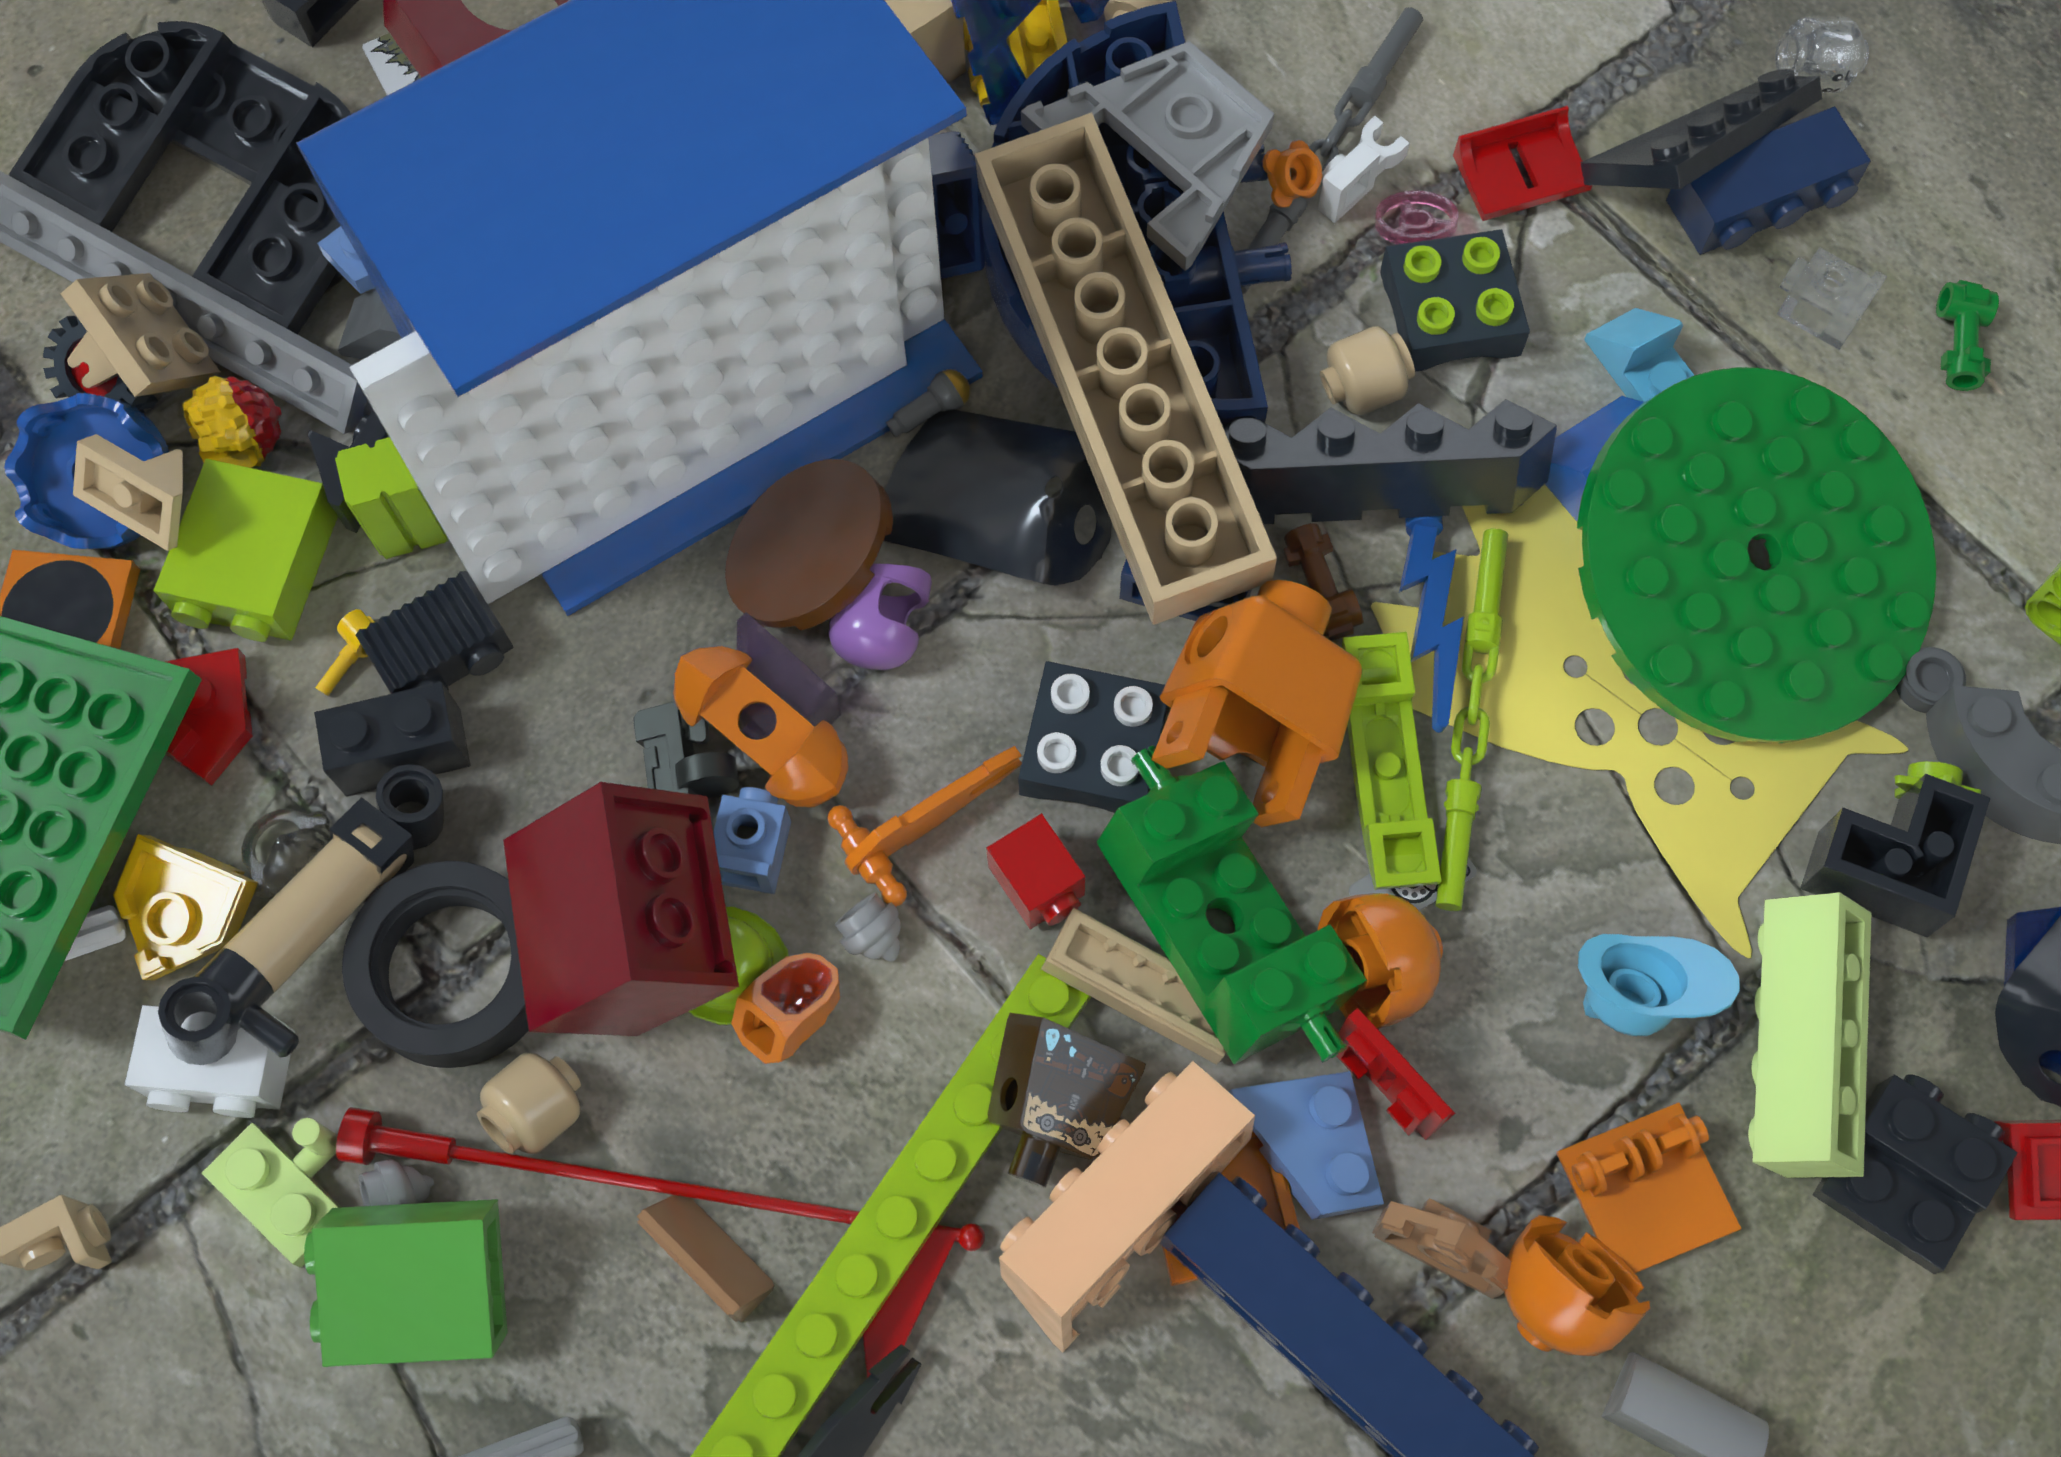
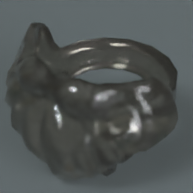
M277 809L265 814L253 823L244 837L241 854L242 862L250 872L249 878L258 882L254 892L255 896L272 899L331 841L329 828L334 824L325 811L319 810L305 814L295 809ZM280 822L295 824L299 830L279 835L271 847L266 864L259 862L256 858L255 848L263 832Z

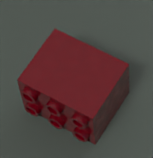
M599 782L503 840L529 1032L639 1036L739 987L707 796Z

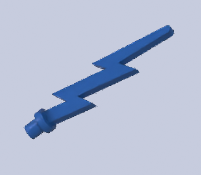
M1442 516L1405 518L1406 533L1410 536L1399 592L1424 582L1410 657L1411 662L1434 651L1432 728L1435 732L1441 733L1449 724L1464 618L1463 616L1443 627L1457 549L1432 559L1436 536L1443 531Z

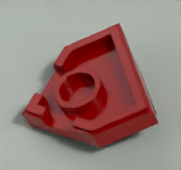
M239 648L165 661L166 663L188 668L202 679L165 755L211 786L253 737L251 713L247 710L245 679H247L246 659Z

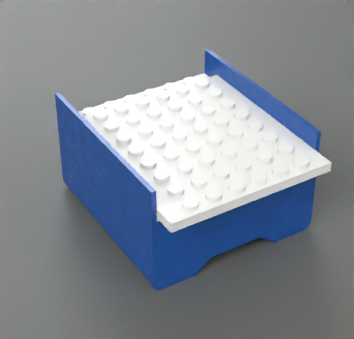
M569 0L297 142L329 207L363 263L402 338L349 368L487 604L541 574L566 615L569 616L743 516L770 486L786 474L812 462L826 459H842L890 430L886 422L893 418L895 412L925 393L938 372L947 369L956 370L967 379L969 385L983 377L981 368L944 319L928 137L967 116L966 107L885 0Z

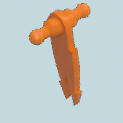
M1015 746L984 761L983 765L932 794L898 818L895 815L871 833L867 828L857 826L853 820L851 810L846 806L838 805L833 807L828 813L827 821L843 838L841 848L847 855L845 865L853 875L860 874L866 883L875 884L886 904L892 902L895 907L901 905L907 897V890L892 875L893 864L888 856L903 846L910 845L943 823L986 790L996 786L1021 766L1022 762L1019 758L1022 755Z

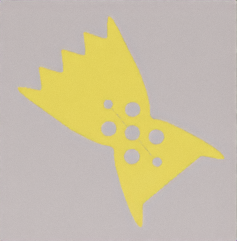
M1543 485L1522 506H1519L1512 513L1486 514L1485 505L1462 506L1478 543L1480 553L1478 556L1456 554L1443 627L1463 616L1464 618L1448 725L1454 727V721L1458 712L1465 707H1469L1472 682L1462 672V659L1469 614L1474 611L1483 533L1491 528L1502 529L1509 536L1499 616L1502 617L1503 622L1495 675L1489 681L1482 683L1479 706L1489 717L1488 742L1548 762L1589 770H1614L1621 774L1625 779L1627 791L1636 813L1692 900L1714 929L1734 950L1746 958H1751L1752 950L1738 903L1740 894L1847 755L1899 754L1907 752L1908 748L1895 737L1859 721H1854L1838 730L1800 741L1779 744V742L1745 741L1719 745L1710 741L1703 731L1690 727L1675 718L1678 724V733L1672 742L1662 746L1647 742L1639 732V718L1647 710L1661 708L1649 700L1635 685L1631 684L1624 677L1622 670L1611 656L1616 651L1608 640L1599 619H1591L1578 568L1584 566L1582 530L1577 529V521L1546 485ZM1433 551L1432 559L1442 556L1446 553ZM1380 602L1372 603L1371 609L1383 634L1407 632L1411 653L1419 607ZM1434 651L1411 662L1415 686L1412 707L1414 710L1432 717ZM1473 652L1472 671L1476 665L1480 664L1483 666L1484 673L1487 670L1489 654ZM1570 656L1583 658L1587 664L1586 674L1579 678L1569 676L1563 668L1565 659ZM1591 708L1606 712L1612 718L1615 725L1612 739L1606 744L1599 746L1583 742L1575 730V720L1581 712ZM1467 717L1464 720L1463 731L1478 737L1480 728L1479 718L1475 725H1470ZM1668 767H1677L1686 771L1692 777L1695 784L1692 798L1680 805H1673L1663 801L1657 795L1654 788L1655 778L1661 770ZM1737 777L1749 779L1754 785L1753 796L1746 800L1736 798L1730 790L1732 780Z

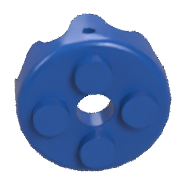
M76 393L72 397L52 403L37 404L23 411L16 421L19 428L17 442L4 465L5 474L14 484L20 498V508L15 511V517L19 523L35 534L76 549L116 548L140 537V534L73 496L77 441L97 434L140 460L147 461L169 452L165 439L155 424L141 411L127 403L113 398L86 393Z

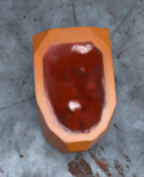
M803 953L783 958L757 977L738 996L731 1024L742 1045L765 1064L782 1062L793 1056L800 1045L825 1024L828 1015L834 1010L840 1000L838 968L821 955Z

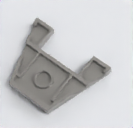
M1190 41L1121 68V76L1094 87L1088 82L1068 89V97L1044 107L1041 101L1028 105L1021 111V125L1031 134L1092 112L1097 126L1105 122L1183 190L1184 193L1147 223V238L1185 271L1195 261L1270 133L1274 120V113Z

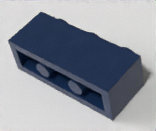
M1834 106L1769 132L1682 189H1670L1666 202L1699 255L1719 247L1729 250L1746 242L1754 233L1772 226L1776 229H1782L1792 225L1809 211L1824 205L1826 208L1831 209L1847 202L1858 191L1857 185L1871 160Z

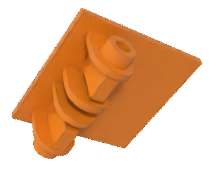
M1680 1102L1556 1152L1595 1237L1617 1254L1634 1273L1742 1229L1700 1145L1709 1141L1707 1128L1699 1116L1687 1118Z

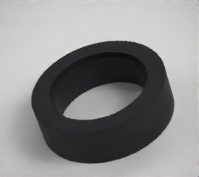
M462 861L433 862L420 865L397 875L380 887L366 901L355 917L344 945L342 958L343 983L347 998L358 1019L389 1048L413 1062L438 1068L465 1067L481 1063L503 1053L529 1031L509 880L496 871L474 863ZM454 906L473 907L495 916L503 923L511 946L509 972L496 997L475 1015L449 1024L423 1023L403 1014L391 993L389 967L394 949L409 927L433 911Z

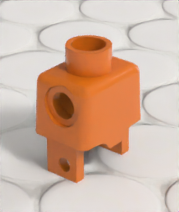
M1286 580L1266 581L1260 586L1257 596L1248 597L1201 615L1195 622L1160 695L1161 701L1169 706L1171 710L1151 760L1168 769L1201 760L1206 752L1219 760H1225L1235 754L1244 755L1265 767L1252 803L1259 813L1253 823L1262 828L1300 819L1319 764L1336 760L1339 757L1362 675V666L1359 660L1324 636L1332 613V607L1328 600L1317 591L1305 585Z

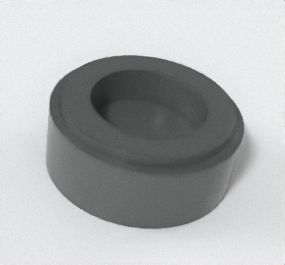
M1936 647L1920 648L1919 652L1914 654L1909 660L1906 667V675L1896 686V691L1902 701L1910 708L1927 713L1953 685L1966 686L1965 671L1959 660L1948 651Z

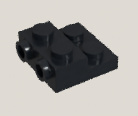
M1894 1074L1876 1085L1866 1102L1864 1177H1823L1812 1196L1932 1274H1937L1945 1270L1975 1214L1987 1209L2018 1152L2002 1143L2005 1132L1992 1120L1975 1113H1967L1963 1118L1940 1103L1944 1094L1930 1081L1912 1074H1908L1904 1079H1901Z

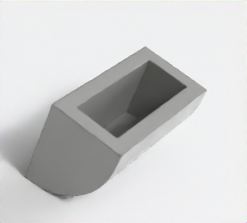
M1635 1352L1628 1353L1601 1416L1676 1457H1765L1769 1438V1425L1766 1420Z

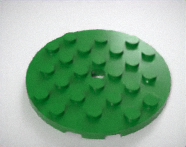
M1735 367L1694 375L1663 390L1642 403L1628 415L1610 435L1590 470L1581 497L1577 520V529L1582 530L1584 566L1578 568L1583 595L1591 619H1599L1608 640L1616 651L1611 655L1616 664L1649 700L1669 715L1707 734L1735 742L1757 741L1779 742V744L1800 741L1838 730L1858 720L1882 702L1906 675L1907 664L1911 657L1919 652L1933 611L1936 591V555L1933 533L1922 495L1904 460L1884 433L1864 413L1846 399L1806 378L1771 369ZM1751 539L1766 540L1763 545L1769 554L1770 568L1761 570L1750 561L1747 548Z

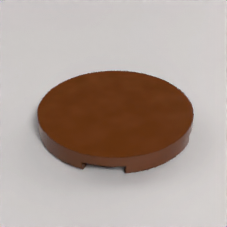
M826 459L799 467L783 476L770 486L750 507L731 541L726 559L725 579L728 593L733 603L741 612L763 628L765 626L774 628L795 626L801 631L821 624L841 612L861 594L875 575L870 571V568L876 560L885 535L891 534L893 526V513L888 494L880 483L864 468L847 460Z

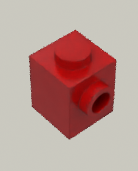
M1042 813L986 847L988 868L1030 930L1043 921H1046L1049 926L1058 924L1068 917L1073 908L1078 909L1081 906L1079 899L1085 896V875Z

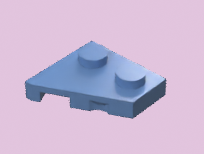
M1350 1071L1235 1088L1228 1091L1255 1115L1253 1132L1264 1145L1259 1151L1274 1171L1282 1174L1289 1181L1293 1196L1312 1220L1373 1210L1384 1204Z

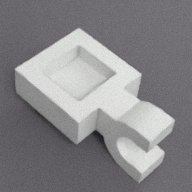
M1376 116L1371 118L1362 129L1359 145L1346 157L1343 154L1334 157L1322 172V188L1318 210L1334 223L1373 188L1375 178L1384 169L1396 166L1407 156L1410 143L1402 136L1389 146H1381L1375 142L1381 136L1383 122Z

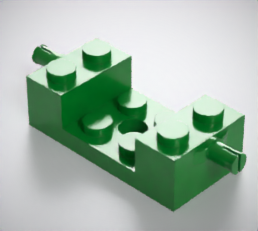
M1149 746L1147 750L1146 748L1141 750L1131 759V762L1138 769L1150 791L1146 796L1119 807L1096 843L1229 1058L1235 1065L1302 1029L1320 1056L1322 1063L1337 1056L1347 1048V1045L1343 1043L1327 1016L1338 1011L1367 979L1331 924L1307 936L1299 927L1242 838L1259 813L1226 762H1219L1193 775L1173 777L1169 769L1151 760L1156 749L1155 746ZM1216 908L1226 912L1234 922L1235 933L1224 934L1216 931L1207 920L1206 910Z

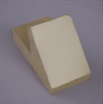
M97 434L77 441L73 496L167 551L177 547L183 495L182 450L175 449L147 461H142Z

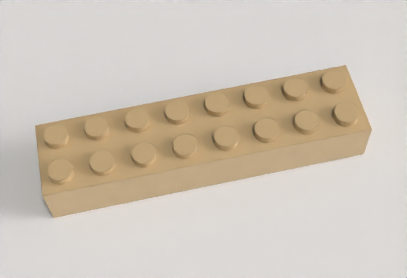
M1092 112L976 153L975 162L979 190L1152 624L1161 623L1254 589L1266 581H1272L1277 561L1276 554Z

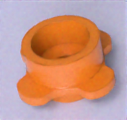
M1302 140L1293 141L1288 149L1281 152L1277 149L1269 150L1263 158V169L1268 173V181L1273 189L1271 199L1277 207H1289L1293 199L1298 197L1307 199L1315 196L1322 180V166L1319 158L1310 150L1307 143Z

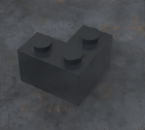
M1925 774L1899 798L1891 825L1843 807L1818 832L1800 889L1815 895L1840 892L1870 911L1872 917L1927 938L1956 916L1991 798Z

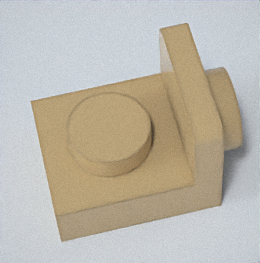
M59 1195L0 1227V1263L21 1269L24 1268V1270L38 1269L62 1257L66 1252L64 1245H67L75 1263L99 1270L112 1262L104 1244L111 1240V1233L103 1215L93 1204L88 1205L67 1196Z

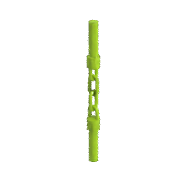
M1496 528L1487 529L1483 533L1474 611L1468 616L1462 672L1472 682L1469 707L1461 709L1454 721L1451 753L1454 759L1461 764L1460 779H1451L1446 783L1445 793L1447 800L1444 802V807L1446 808L1447 820L1440 867L1442 882L1438 884L1435 905L1437 908L1446 911H1460L1462 909L1472 823L1475 820L1476 812L1479 810L1477 801L1480 799L1482 786L1470 780L1472 765L1480 763L1487 751L1490 722L1487 713L1479 708L1482 683L1489 681L1495 675L1497 669L1503 622L1502 617L1499 616L1509 536L1506 531ZM1473 652L1489 654L1487 670L1484 673L1483 666L1480 664L1476 665L1472 671ZM1467 717L1470 725H1475L1478 718L1480 720L1477 751L1474 755L1471 747H1465L1463 754L1461 752L1464 720Z

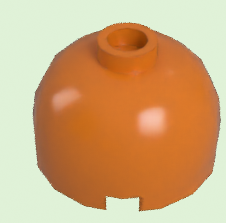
M1370 893L1333 901L1323 910L1318 930L1331 924L1367 979L1357 992L1340 1008L1346 1018L1358 1008L1377 1029L1394 1025L1414 1015L1433 997L1439 982L1443 945L1437 930L1430 925L1425 916L1414 905L1394 895Z
M1539 1215L1529 1222L1507 1256L1512 1262L1508 1275V1289H1505L1504 1293L1513 1315L1518 1320V1331L1531 1345L1545 1352H1550L1554 1349L1566 1355L1596 1356L1611 1350L1638 1325L1650 1309V1301L1639 1303L1636 1298L1643 1290V1284L1628 1265L1597 1238L1586 1232L1580 1241L1577 1242L1573 1238L1560 1233L1567 1223L1566 1221L1557 1217Z

